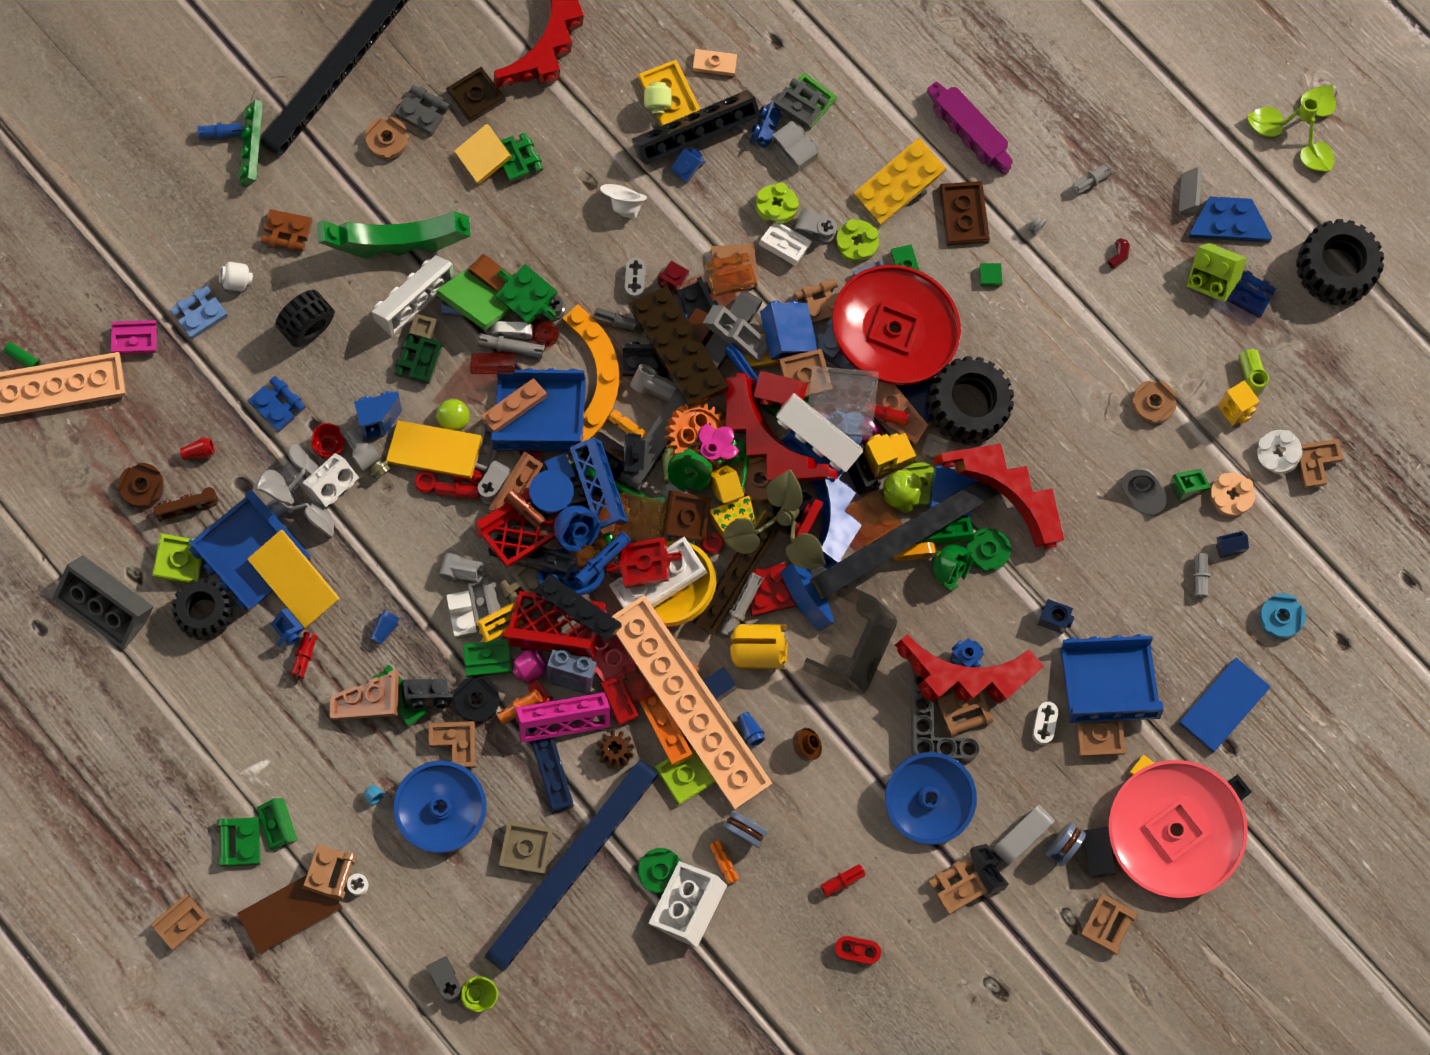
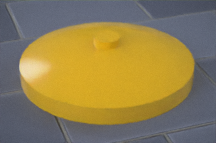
M668 541V542H666L667 547H669L670 545H672L673 543H675V542H677V541ZM689 543L706 569L707 574L653 607L667 627L685 624L699 616L711 602L716 589V572L712 562L703 550Z

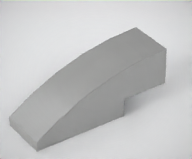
M713 305L703 321L705 326L729 344L734 343L739 351L761 362L768 349L767 341L744 319L737 318L725 306Z

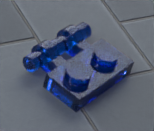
M1243 270L1241 282L1237 283L1226 301L1261 318L1271 300L1264 293L1266 292L1273 296L1277 288L1270 285L1269 281L1265 279L1262 281L1253 276L1252 272ZM1247 283H1250L1253 286L1259 288V290L1257 291L1253 289L1252 287L1248 286Z

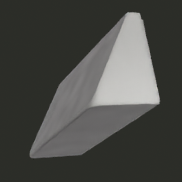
M1201 167L1189 170L1181 176L1180 213L1195 214L1199 207L1202 178Z
M481 425L476 427L474 434L483 437L474 469L486 473L495 459L497 450L493 449L491 441L492 431L487 426Z
M484 577L480 582L473 581L468 583L475 622L501 609L494 579ZM502 615L489 621L485 625L491 624L501 619Z

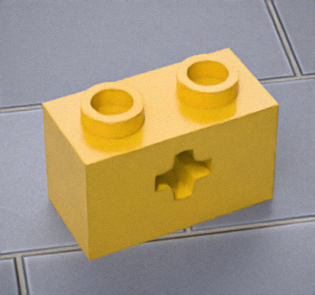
M729 466L712 471L710 484L714 497L722 503H727V505L740 501L739 498L743 497L744 493L737 471Z

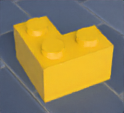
M896 433L888 436V434L883 436L880 434L875 435L868 440L864 451V456L875 479L914 463L916 458L906 433L901 435Z

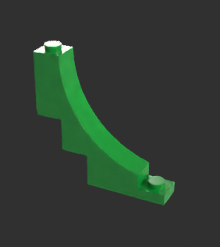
M456 211L427 220L403 224L376 225L345 222L341 225H336L324 220L317 223L319 244L364 259L382 251L400 256L416 248L434 253L471 236L469 216Z

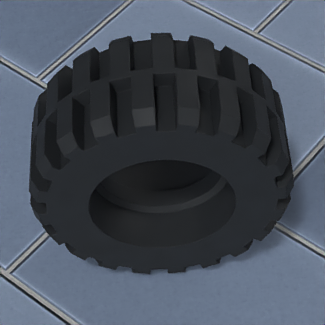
M1336 219L1334 223L1329 220L1324 222L1323 225H1318L1308 235L1298 252L1299 257L1296 260V266L1299 267L1297 270L1298 277L1303 278L1301 284L1304 288L1308 287L1310 289L1309 293L1313 297L1315 295L1319 296V300L1324 303L1327 300L1331 301V305H1338L1340 302L1343 305H1348L1352 301L1357 302L1361 300L1373 288L1383 271L1384 264L1382 261L1384 260V253L1379 251L1382 246L1379 241L1374 240L1376 236L1372 232L1368 233L1365 230V226L1362 224L1357 226L1355 221L1348 220L1347 223L1343 219ZM1327 249H1340L1347 252L1356 262L1357 274L1341 276L1332 272L1326 266L1322 252Z
M965 356L962 361L960 358H957L950 364L947 363L929 386L926 404L930 406L927 410L929 417L933 416L934 418L932 424L935 428L939 426L942 429L940 432L942 435L946 436L948 434L952 436L951 440L954 442L961 439L963 444H970L972 441L975 444L982 443L984 439L992 438L1011 416L1010 412L1014 407V402L1011 401L1014 397V391L1012 389L1009 390L1011 382L1009 378L1005 379L1003 377L1005 372L1001 368L999 370L994 368L995 363L991 361L988 363L983 362L984 358L977 357L975 360H972L971 356ZM959 384H969L978 388L986 397L988 403L987 413L981 417H972L962 413L954 404L952 389Z

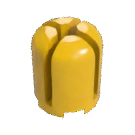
M740 624L736 626L731 634L732 645L730 646L733 664L740 669H786L785 665L782 664V662H787L788 642H786L783 630H787L786 624Z

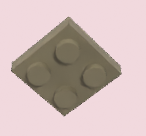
M508 820L499 867L545 875L553 828Z

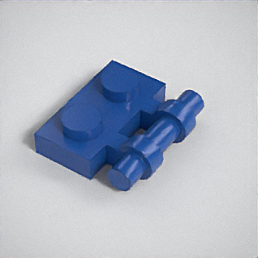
M274 376L269 381L274 386V389L269 391L263 386L248 399V402L279 433L295 419L290 411L296 408L299 412H302L306 406L301 402V398L297 394H293L287 388L288 385L283 380L280 381ZM281 394L288 400L284 405L277 399Z

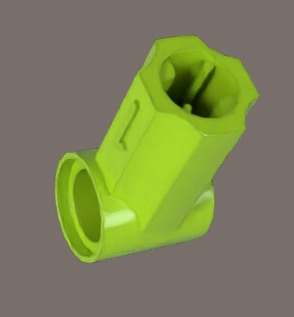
M1249 349L1239 354V360L1246 383L1255 395H1260L1268 384L1269 375L1264 371L1258 350ZM1253 380H1258L1261 384H1256Z

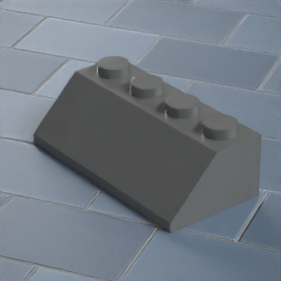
M83 555L67 564L53 596L54 600L123 650L147 623L154 607Z

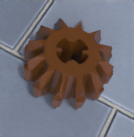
M611 730L610 738L603 734L602 739L604 742L597 741V746L600 749L596 750V755L601 756L599 759L601 764L608 761V769L611 768L612 763H615L617 770L620 769V762L627 766L628 761L626 758L633 759L634 754L629 752L634 750V745L628 744L631 741V737L628 736L622 739L624 735L622 731L619 732L618 736H615L614 730ZM612 746H617V749H621L618 750V754H614Z

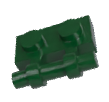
M407 334L406 340L401 345L402 352L400 358L395 363L396 370L394 375L402 377L404 370H410L409 379L430 385L443 343L421 336L419 344L414 343L415 336ZM410 352L416 353L413 362L408 361Z

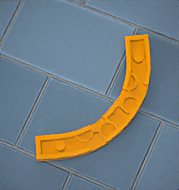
M577 304L562 318V321L586 344L595 360L597 369L595 394L584 413L583 441H585L603 428L614 407L619 389V367L616 353L607 334Z

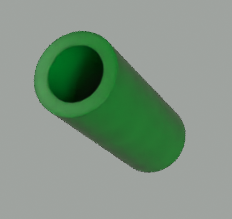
M9 342L4 347L3 352L26 368L39 366L40 360L14 343Z

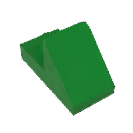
M1201 468L1176 473L1170 481V485L1179 502H1182L1192 494L1205 492L1211 488Z

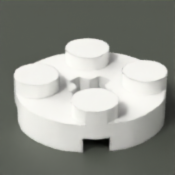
M1274 430L1267 433L1259 440L1257 455L1261 465L1266 470L1272 471L1275 474H1285L1294 470L1303 453L1299 439L1289 430ZM1277 447L1286 449V451L1283 452L1282 457H1279L1278 454H1274V451H1276Z

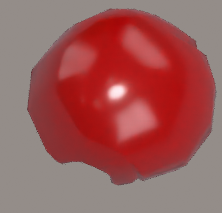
M323 423L314 429L311 436V446L317 456L329 459L335 453L340 455L343 452L345 438L337 425Z

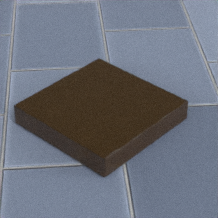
M482 66L446 88L450 97L470 123L505 102V97L495 87L494 82Z

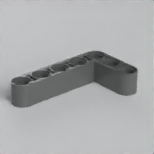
M910 664L912 755L919 753L917 747L920 745L926 746L929 752L942 753L940 747L945 745L951 749V754L948 756L960 763L972 762L980 750L976 740L972 738L934 737V705L930 699H926L922 695L916 680L923 678L915 674ZM924 701L928 708L921 710L917 707L916 703ZM924 723L928 727V731H919L917 724ZM970 746L973 749L974 754H965L963 752V747Z

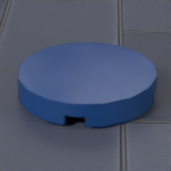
M546 470L538 473L532 479L529 487V497L533 506L546 514L560 513L570 506L574 496L573 484L570 478L557 470Z

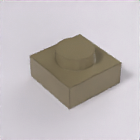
M416 313L409 334L421 339V336L432 339L437 319Z

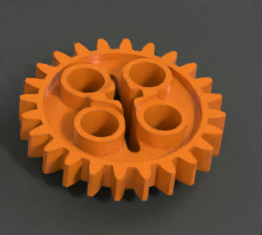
M707 403L698 404L692 408H688L687 404L685 406L682 405L677 408L678 410L672 412L673 417L667 420L670 425L665 427V430L670 432V434L664 438L670 440V443L666 447L673 449L670 453V456L683 453L697 439L698 442L694 443L690 449L699 454L698 449L700 450L702 445L699 440L701 428L708 423L717 430L720 427H725L726 419L721 421L722 413L715 414V407L713 406L708 409ZM718 460L710 462L713 466L712 470L720 467L716 463Z

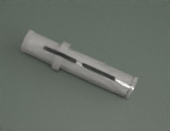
M483 333L479 335L481 340H487V342L478 340V347L496 349L497 352L507 351L540 359L543 358L544 353L535 350L544 351L545 345L507 339L503 335L499 337Z
M753 572L750 573L732 610L729 609V615L720 632L731 637L734 628L740 625L741 621H744V615L764 578Z

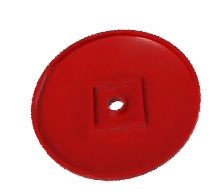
M881 265L858 273L843 286L833 307V334L842 354L861 373L883 383L912 385L927 381L936 376L947 363L951 362L959 346L961 323L954 301L947 291L932 277L910 267ZM889 326H897L900 332L893 333L890 331Z

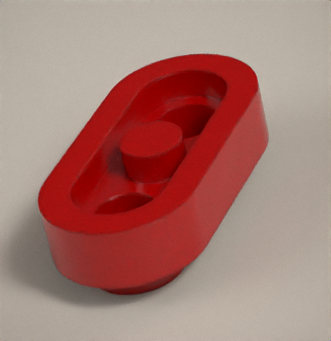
M843 936L837 940L834 947L837 957L845 961L873 965L881 957L880 946L871 940ZM848 945L850 947V952H843L842 946ZM865 950H871L873 956L866 957Z

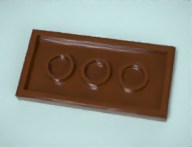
M304 876L237 914L258 954L261 955L342 910L340 902L302 889L306 878Z

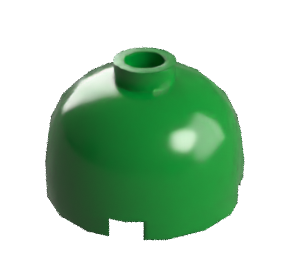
M948 545L940 551H936L931 559L933 563L932 573L935 580L949 590L956 589L959 586L956 582L960 577L964 580L971 568L973 558L970 554H973V552L959 545Z

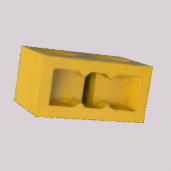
M1244 380L1229 389L1217 406L1233 427L1238 423L1243 425L1252 418L1251 415L1257 411L1256 406L1260 401Z

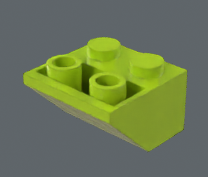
M1211 243L1198 246L1186 287L1225 302L1241 279L1247 258Z

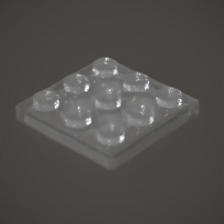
M813 366L808 405L847 436L871 438L879 372Z

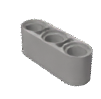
M1039 804L993 850L1009 866L1055 820Z

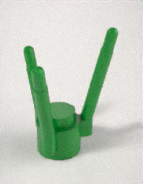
M736 439L731 444L737 447L739 452L734 458L727 460L724 466H730L732 461L739 463L744 460L740 480L742 490H744L748 463L751 456L746 455V442ZM719 458L716 462L717 465H720L725 459Z

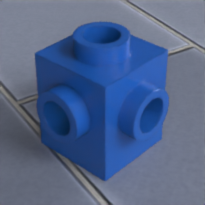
M968 638L964 642L962 640L958 641L952 647L953 653L950 657L952 664L965 667H980L982 665L983 648L977 641H972Z

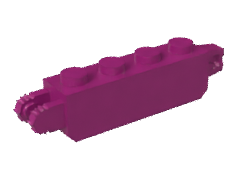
M937 81L929 86L927 94L934 102L933 109L936 116L948 124L951 132L957 133L962 139L963 144L968 149L971 148L977 159L982 164L985 163L989 168L993 165L1001 174L1009 173L1013 159L1006 152L1008 141L957 87H950L947 90Z

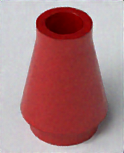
M202 437L180 448V453L184 461L188 459H203L214 455L215 448L210 437Z

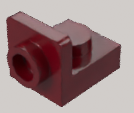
M670 261L664 272L659 274L658 285L660 288L667 286L670 292L677 294V290L681 288L688 277L689 270Z

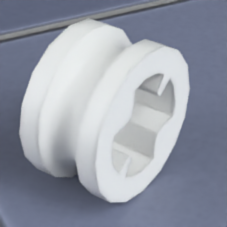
M358 873L348 878L347 888L351 894L361 896L367 892L369 883L364 875ZM359 879L363 880V882H361L362 885H364L362 889H352L354 888V885H352L353 881L358 882Z

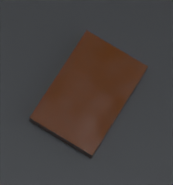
M982 181L940 184L946 245L989 243L990 237Z

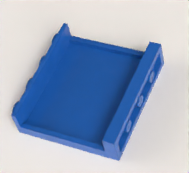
M512 368L496 370L498 377L496 404L533 378L545 390L548 397L501 431L492 432L491 441L494 450L571 451V446L583 442L586 392L584 370L574 368L569 370H557L554 368L547 370H536L533 368L525 370H514Z
M252 489L245 494L243 500L194 540L190 539L188 541L191 546L189 551L196 559L201 557L206 563L203 566L211 576L216 574L221 580L218 584L226 593L230 591L235 596L233 601L241 610L245 608L248 612L273 592V589L248 561V558L276 533L283 530L308 561L311 560L308 552Z
M1143 634L1133 637L1116 635L1111 638L1094 636L1089 639L1071 637L1063 640L1060 653L1070 723L1161 718L1164 707L1163 701H1159L1151 652L1152 636H1145Z

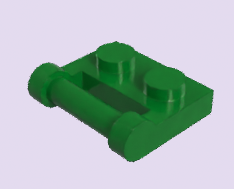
M259 817L217 819V827L220 833V858H218V866L260 865ZM235 827L236 858H229V828Z

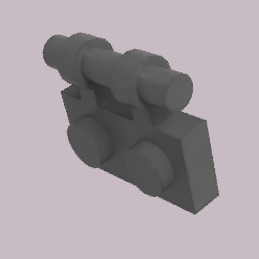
M793 78L789 85L794 90L792 91L785 87L775 100L774 107L809 128L821 113V108L816 105L820 104L826 107L829 100L823 97L821 92H815L807 87V83L799 82ZM804 94L805 96L809 97L810 100L808 101L800 95Z
M412 85L409 92L416 95L415 98L411 99L406 96L396 110L395 116L432 136L443 120V116L438 111L442 109L447 112L450 104L445 102L444 98L440 96L435 97L428 93L427 89ZM423 100L432 104L430 109L421 104Z

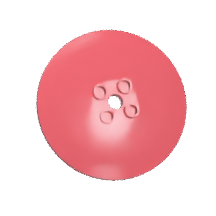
M1168 760L1151 764L1130 777L1121 787L1113 801L1108 822L1111 848L1122 870L1142 888L1151 893L1169 898L1196 897L1210 892L1224 883L1238 867L1246 848L1248 835L1247 819L1243 805L1231 785L1215 771L1198 763L1183 760ZM1179 824L1183 829L1182 835H1172L1170 832L1171 825Z

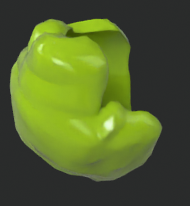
M909 470L893 472L884 481V500L889 506L899 510L901 513L908 514L919 503L923 486L921 478Z

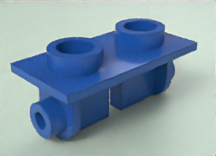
M773 101L760 108L761 116H759L757 124L753 126L750 135H752L750 144L758 141L761 147L766 148L767 145H770L775 131L768 128V126L775 129L781 117V110L773 107Z

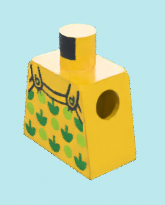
M749 495L740 498V501L737 503L724 504L710 510L709 518L722 538L725 528L736 519L746 518L755 524L756 521Z

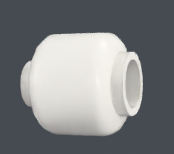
M228 262L225 266H221L219 283H222L224 289L243 292L247 285L251 286L253 274L249 272L246 264Z

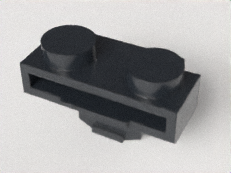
M626 433L623 474L638 475L639 470L644 468L645 440H641V434Z

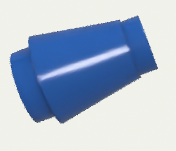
M383 610L382 614L379 613L370 638L382 645L399 625L397 622L400 618Z
M745 712L739 715L737 719L745 744H748L749 747H755L764 742L765 732L750 713Z

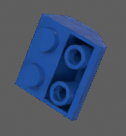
M386 391L381 393L380 396H364L359 398L358 401H354L363 440L385 436L402 412L398 392Z

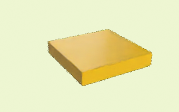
M488 124L484 125L454 150L478 184H481L512 158Z

